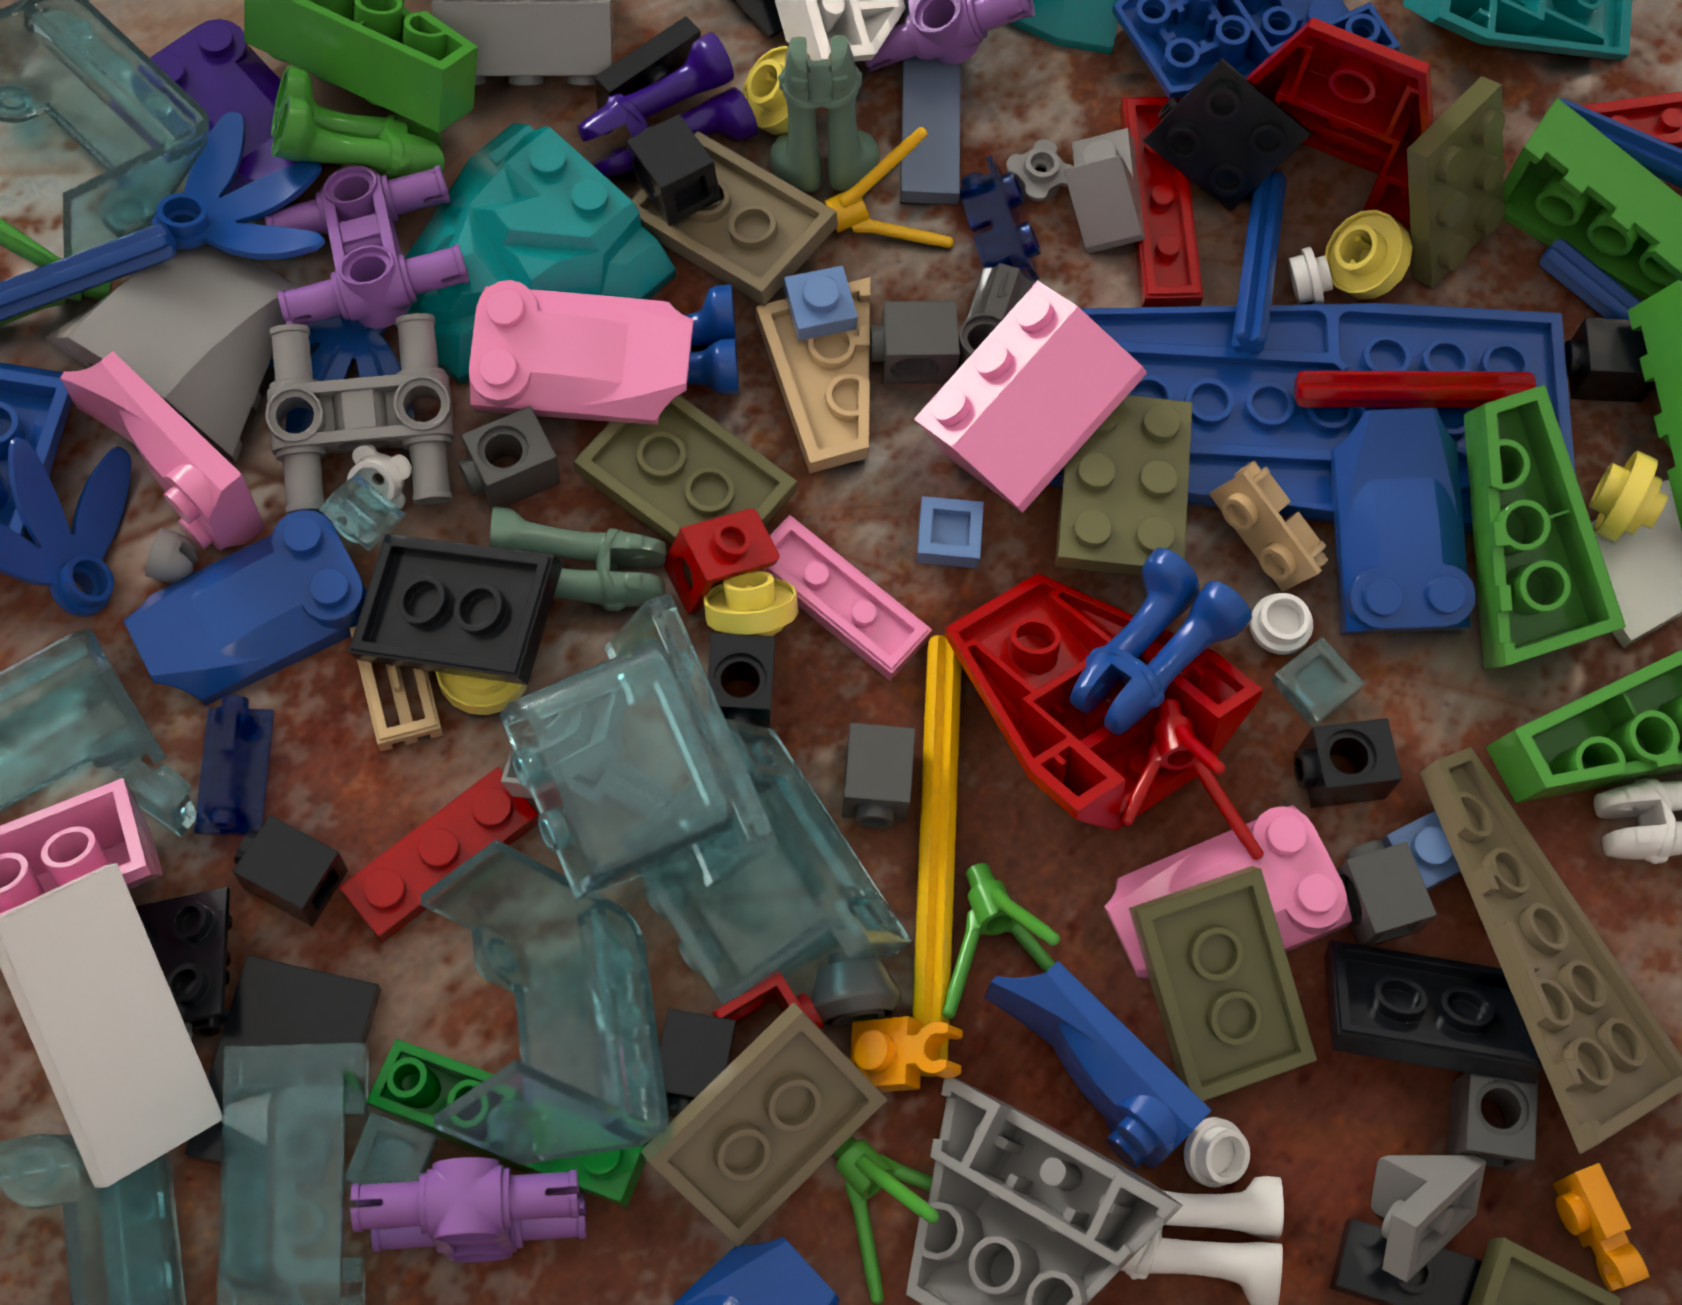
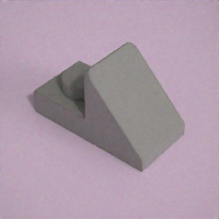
M1124 128L1072 142L1074 166L1065 169V178L1087 252L1090 254L1145 240L1135 145L1129 129Z
M1388 1155L1378 1160L1371 1198V1210L1385 1218L1381 1235L1387 1239L1382 1270L1407 1283L1476 1216L1486 1166L1485 1160L1475 1155Z

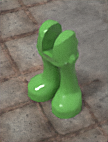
M290 65L286 67L280 82L271 127V136L274 137L271 150L273 157L293 162L309 161L361 165L374 169L381 175L387 174L388 179L428 170L437 165L441 166L442 172L444 171L445 157L442 151L443 141L441 132L438 133L422 128L415 124L414 121L396 114H389L388 117L352 115L330 110L317 104L313 99V84L306 70Z

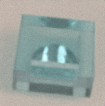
M355 474L336 489L320 508V511L333 521L335 529L344 538L351 542L359 543L368 551L384 539L385 534H390L406 515L359 474Z
M1323 637L1277 671L1271 680V683L1311 727H1316L1360 692L1365 684Z
M135 757L118 776L119 779L124 778L139 808L180 837L198 818L188 795L192 790L191 786L171 768L161 764L155 771Z
M370 1113L344 1180L350 1185L353 1183H362L363 1185L419 1181L420 1174L427 1171L438 1138L435 1134Z

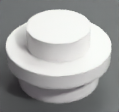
M1311 247L1301 249V255L1288 258L1289 275L1298 305L1311 301L1312 304H1324L1323 292L1333 290L1326 256L1315 257Z
M1277 593L1264 597L1256 604L1252 611V619L1249 626L1254 640L1263 649L1274 654L1286 655L1295 653L1306 645L1313 632V618L1307 605L1299 597L1289 593Z
M1218 1117L1204 1119L1188 1135L1184 1147V1163L1190 1177L1197 1183L1212 1188L1236 1182L1245 1173L1250 1160V1147L1245 1136L1235 1124Z

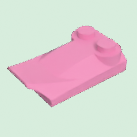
M512 280L499 281L491 286H485L475 313L469 363L470 405L475 412L512 414L531 406L534 414L539 417L658 425L659 415L664 408L678 395L687 391L694 319L681 314L670 302L531 290L524 284Z
M112 351L100 362L87 369L63 372L60 379L76 408L97 419L136 446L149 471L165 491L163 494L164 498L181 517L177 521L178 525L200 549L204 550L210 544L219 551H223L231 546L245 545L265 529V525L243 475L116 353Z
M1294 805L1289 807L1280 806L1268 809L1257 820L1247 823L1246 825L1264 852L1263 857L1259 860L1251 858L1233 830H1230L1117 878L1115 882L1117 885L1116 890L1104 907L1137 977L1150 980L1129 911L1130 907L1250 866L1262 869L1286 953L1346 928L1352 922L1344 884L1308 817L1301 813Z

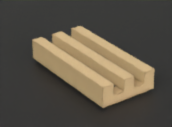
M356 627L350 628L352 638ZM357 659L380 752L393 749L392 744L402 741L406 745L418 742V737L430 734L431 739L444 736L427 670L413 668L425 715L424 719L413 721L400 666L386 664L400 725L388 728L373 663Z

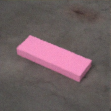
M791 515L770 535L780 558L775 565L756 571L768 572L774 578L785 580L794 585L797 592L798 607L890 682L931 638L932 629Z

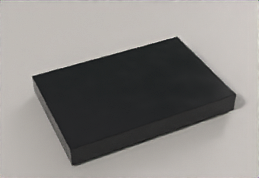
M385 534L348 653L360 661L528 685L563 563L552 554Z
M1329 941L1324 959L1332 1050L1531 1084L1536 1083L1542 1069V1064L1501 968L1340 941Z
M247 955L230 1007L228 1020L225 1023L208 1077L209 1084L224 1119L189 1139L184 1154L188 1158L323 1188L380 996V986L371 982Z

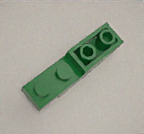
M395 1039L366 1101L370 1106L477 1154L496 1159L499 1163L526 1174L569 1172V1170L577 1169L580 1191L627 1208L647 1161L641 1150L652 1141L648 1135L525 1091L517 1082L399 1039Z

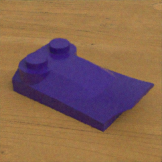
M223 19L206 21L151 56L143 64L139 77L132 86L137 100L193 160H195L208 134L223 115L229 112H238L243 115L245 119L243 155L236 176L226 191V195L259 178L299 163L273 157L271 154L274 139L271 136V127L281 79L244 42V32L241 27L232 21Z

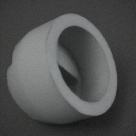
M160 528L149 553L145 576L163 582L175 583L191 575L194 571L193 566L198 561L197 550L191 540L180 533Z

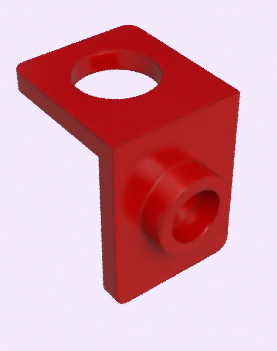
M749 508L680 528L666 557L664 568L686 612L690 615L699 612L704 602L703 597L708 594L713 583L773 566L779 560L780 555L759 514L755 509ZM683 559L690 568L693 588L689 586L684 576Z
M781 972L734 998L712 1013L713 1017L735 1020L737 1024L774 1001L782 1013L794 1002L820 1029L824 1028L822 1018L814 1009V1004L808 995L803 992L795 997Z

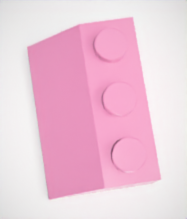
M1037 281L914 420L946 457L1023 513L1144 378L1147 372L1138 361L1077 305Z
M124 778L0 826V914L108 864H118L128 890L163 875L152 832Z

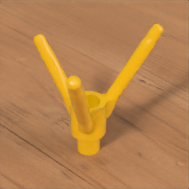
M917 128L851 189L824 200L825 205L837 212L838 227L836 230L838 233L852 228L854 233H873L931 246L952 248L954 239L950 236L870 219L862 198L863 195L927 137L928 132L926 128Z

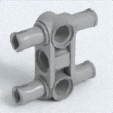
M413 313L402 315L395 319L396 327L398 328L401 371L395 375L318 381L313 379L309 326L303 324H284L269 329L272 338L275 381L270 383L267 390L268 403L266 405L265 418L270 429L272 454L276 455V460L283 462L287 503L285 510L287 515L300 510L327 512L324 503L321 459L325 458L328 454L353 452L361 444H371L376 450L394 448L409 450L414 493L412 499L414 504H441L453 500L452 492L450 491L447 447L453 444L452 440L455 438L454 412L449 376L444 369L439 368L434 315ZM432 397L441 404L437 416L426 422H417L407 415L408 408L417 398ZM307 408L314 412L313 422L304 432L295 434L288 433L282 429L283 419L291 410Z

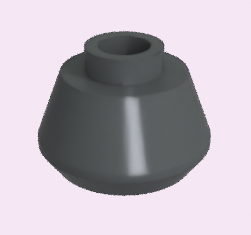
M865 948L845 949L828 955L829 965L817 971L811 1000L824 1026H852L854 1021L883 1019L895 1013L902 998L901 992L881 959L869 958Z

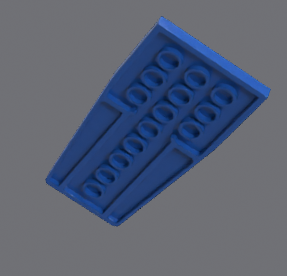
M1392 303L1271 305L1268 335L1264 350L1258 355H1252L1249 352L1238 353L1232 346L1237 306L1080 308L1146 370L1147 374L1128 395L1192 402L1188 504L1218 507L1209 493L1233 479L1236 472L1254 460L1260 469L1268 467L1272 477L1291 501L1279 512L1281 516L1290 517L1299 511L1304 519L1334 522L1330 450L1340 444L1350 434L1364 411L1415 408L1301 407L1296 404L1294 398V382L1301 371L1530 372L1535 376L1536 387L1544 384L1546 386L1575 472L1562 313ZM1436 408L1448 433L1457 443L1464 534H1473L1464 414L1475 408ZM1062 469L1048 486L1061 487Z

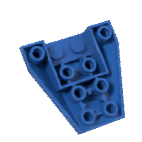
M1119 0L1113 5L1112 11L1168 99L1183 98L1221 58L1244 77H1247L1312 17L1398 52L1401 46L1371 2L1349 11L1342 0Z

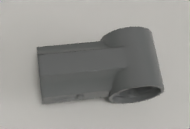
M999 263L996 267L983 269L967 319L960 327V356L957 370L1032 288L1033 281L1026 278L1021 273L1020 268Z

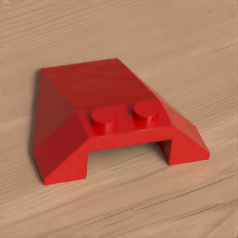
M1312 17L1246 78L1311 131V135L1302 144L1378 174L1363 210H1378L1389 214L1404 227L1410 229L1407 148L1433 124L1430 64Z
M1037 573L945 628V638L1028 778L1074 819L1117 831L1124 826L1120 822V818L1146 764L1150 746L1156 742L1153 728L1158 722L1155 709L1150 710L1145 717L1128 731L1117 736L1105 728L1104 719L1111 704L1126 686L1125 683L1119 680L1102 702L1090 713L1084 714L1077 710L1070 703L1069 698L1076 681L1086 667V657L1089 656L1093 649L1105 646L1131 621L1134 615ZM1165 630L1146 649L1139 660L1147 665L1173 637L1174 633ZM1207 648L1174 679L1164 694L1165 699H1175L1180 702L1183 716L1188 717L1192 722L1195 737L1217 756L1260 700L1263 688L1217 652ZM1161 768L1136 817L1196 778L1197 776L1194 771L1188 768L1182 770Z

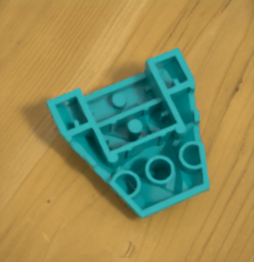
M512 123L469 158L448 191L451 203L439 204L430 221L405 257L408 259L459 244L470 283H461L417 295V302L412 303L406 314L427 313L435 316L436 324L434 328L438 364L454 381L462 385L469 382V363L475 313L485 286H491L499 281L512 280L524 284L531 290L649 300L676 277V268L659 241L641 226L640 212L634 202L552 128L543 126L534 130L529 124Z

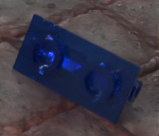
M990 155L986 157L991 173L984 176L982 173L976 172L965 176L961 181L962 188L959 195L973 232L989 225H993L994 228L973 237L983 269L996 267L999 263L1020 269L1026 268L1033 280L1036 281L1040 278L1033 257L1042 253L1030 222L1021 223L1017 207L1025 204L1021 188L1014 173L1011 171L1003 174Z
M238 695L224 696L222 706L208 708L194 828L195 834L247 835L251 830H260L263 826L275 713L273 709H249V699Z

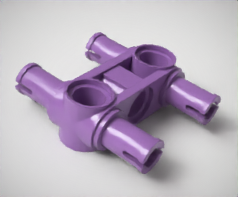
M908 0L909 15L906 16V22L894 26L872 60H865V63L871 72H876L880 68L914 56L926 61L936 58L941 63L948 65L962 63L977 51L979 44L983 42L984 38H987V31L1026 17L1035 16L1033 0Z
M440 165L393 179H388L387 174H374L367 167H345L328 177L321 191L316 192V199L286 206L265 216L266 225L309 230L320 235L327 234L333 254L336 271L331 272V279L277 292L281 312L286 324L306 325L342 315L345 321H359L365 327L374 329L386 328L396 324L395 319L397 317L406 315L412 303L417 302V295L461 283H470L459 244L408 259L405 258L404 253H401L395 222L400 221L399 215L443 203H451Z
M463 1157L440 1160L433 1163L432 1169H428L427 1173L420 1174L419 1181L363 1185L362 1183H353L351 1187L350 1200L352 1202L356 1201V1207L350 1208L353 1232L371 1229L373 1252H381L388 1249L436 1246L437 1253H442L445 1257L448 1256L449 1260L453 1262H490L511 1258L512 1252H517V1248H524V1241L579 1237V1239L587 1238V1221H585V1216H582L587 1215L585 1192L579 1193L577 1169L569 1170V1172L512 1175L511 1168H504L503 1165H499V1161L496 1159Z

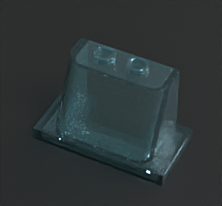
M669 593L646 600L604 647L609 660L508 703L499 714L514 749L512 762L516 777L525 789L531 790L540 812L538 826L541 837L546 847L551 852L557 853L576 900L694 857L706 887H710L732 878L778 843L674 600Z
M723 719L704 734L722 762L620 839L647 883L644 893L649 904L662 918L670 920L682 940L678 944L682 957L693 971L699 975H704L722 1006L781 972L784 978L788 977L839 945L848 958L893 957L912 943L911 938L774 729Z
M338 1043L224 1047L217 1305H365L366 1257L343 1258L345 1115H368V1103L366 1102L368 1099V1044Z

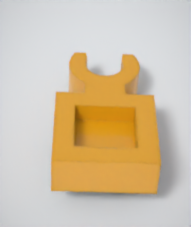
M910 1016L852 1022L850 1060L881 1092L920 1089L921 1070L944 1079L954 1078L961 1074V1065L939 1059V1050L945 1041L961 1039L963 1037V1030L941 1021H934L923 1027L922 1021Z
M1600 1163L1584 1168L1553 1183L1558 1194L1556 1197V1208L1561 1221L1571 1234L1578 1235L1583 1248L1591 1246L1596 1256L1599 1274L1609 1292L1650 1277L1641 1255L1629 1242L1624 1232L1631 1229L1630 1224Z

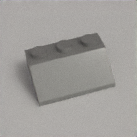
M433 0L431 3L432 15L478 46L475 85L484 84L486 82L485 76H508L509 83L513 85H537L544 82L543 76H567L568 84L594 85L595 76L614 64L613 0Z

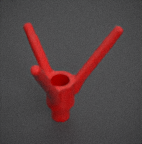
M1165 699L1159 707L1155 708L1158 722L1155 724L1153 732L1156 742L1150 746L1146 764L1129 797L1120 822L1124 826H1131L1161 768L1169 770L1188 768L1194 771L1253 860L1261 859L1264 854L1263 850L1213 775V773L1221 775L1225 772L1224 763L1195 737L1192 722L1188 717L1183 716L1180 702L1175 699Z

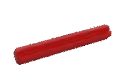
M1301 371L1294 382V398L1296 404L1301 407L1477 408L1485 403L1535 388L1536 379L1534 374L1530 372Z

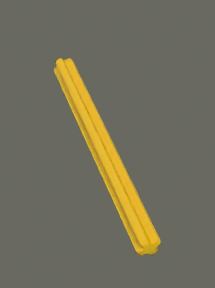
M936 635L929 639L926 665L912 1018L922 1021L923 1027L934 1021L949 1024V1019L942 1015L951 982L962 665L944 635ZM949 1040L941 1045L939 1059L948 1060ZM921 1070V1076L937 1077Z

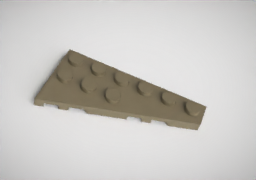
M1472 747L1437 759L1422 770L1420 776L1579 1154H1582L1682 1091V1056Z

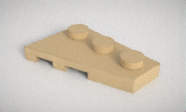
M871 277L848 282L858 316L856 330L798 341L786 299L770 302L765 306H756L755 318L809 474L868 458Z

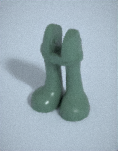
M845 35L832 36L829 60L810 61V56L807 54V39L805 37H792L787 48L784 69L778 76L779 88L783 91L787 102L788 133L777 137L772 145L769 158L770 168L773 175L803 192L810 193L818 190L822 182V157L818 146L816 109L819 107L828 109V179L833 189L838 191L851 189L880 163L879 149L871 134L857 129L856 96L859 88L862 86V72L855 66L853 53Z
M492 508L490 547L552 554L557 558L595 562V570L562 568L554 594L555 599L601 604L605 610L616 612L625 607L647 606L663 601L665 582L661 577L650 573L618 571L619 568L648 569L664 564L667 552L664 541L610 528L605 533L580 532L526 521L510 508Z

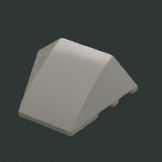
M205 243L193 249H176L177 255L173 259L138 271L96 304L45 337L50 344L88 368L100 362L113 351L216 450L236 462L243 445L239 440L251 409L257 410L262 397L259 388L270 360L273 359L272 338L269 329L286 324L281 312L277 292L291 290L299 286L255 259L232 255Z
M955 1077L944 1079L941 1095L947 1098L939 1139L933 1138L930 1157L935 1159V1166L928 1204L939 1213V1220L935 1224H930L919 1217L906 1295L922 1305H1087L1183 1205L1147 1179L1036 1117Z

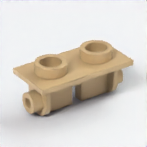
M1253 460L1236 472L1233 479L1212 490L1209 495L1222 511L1227 523L1237 531L1259 560L1264 572L1274 580L1283 592L1318 575L1322 571L1320 567L1329 560L1323 552L1326 545L1323 541H1320L1299 511L1284 521L1279 512L1291 502L1272 477L1268 467L1260 469Z

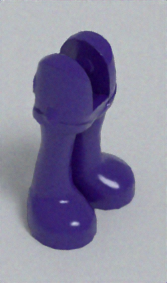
M709 32L692 43L687 61L673 73L624 96L616 93L613 96H609L605 106L595 111L576 126L581 140L585 142L601 135H608L614 129L625 124L632 138L648 128L646 118L682 100L733 81V66L723 44L714 33ZM736 87L727 88L713 95L702 104L680 114L694 134L697 131L706 136L719 133L735 142L748 140L758 134L757 121L753 110L743 93ZM628 145L612 150L608 155L593 163L594 167L606 178L634 171Z

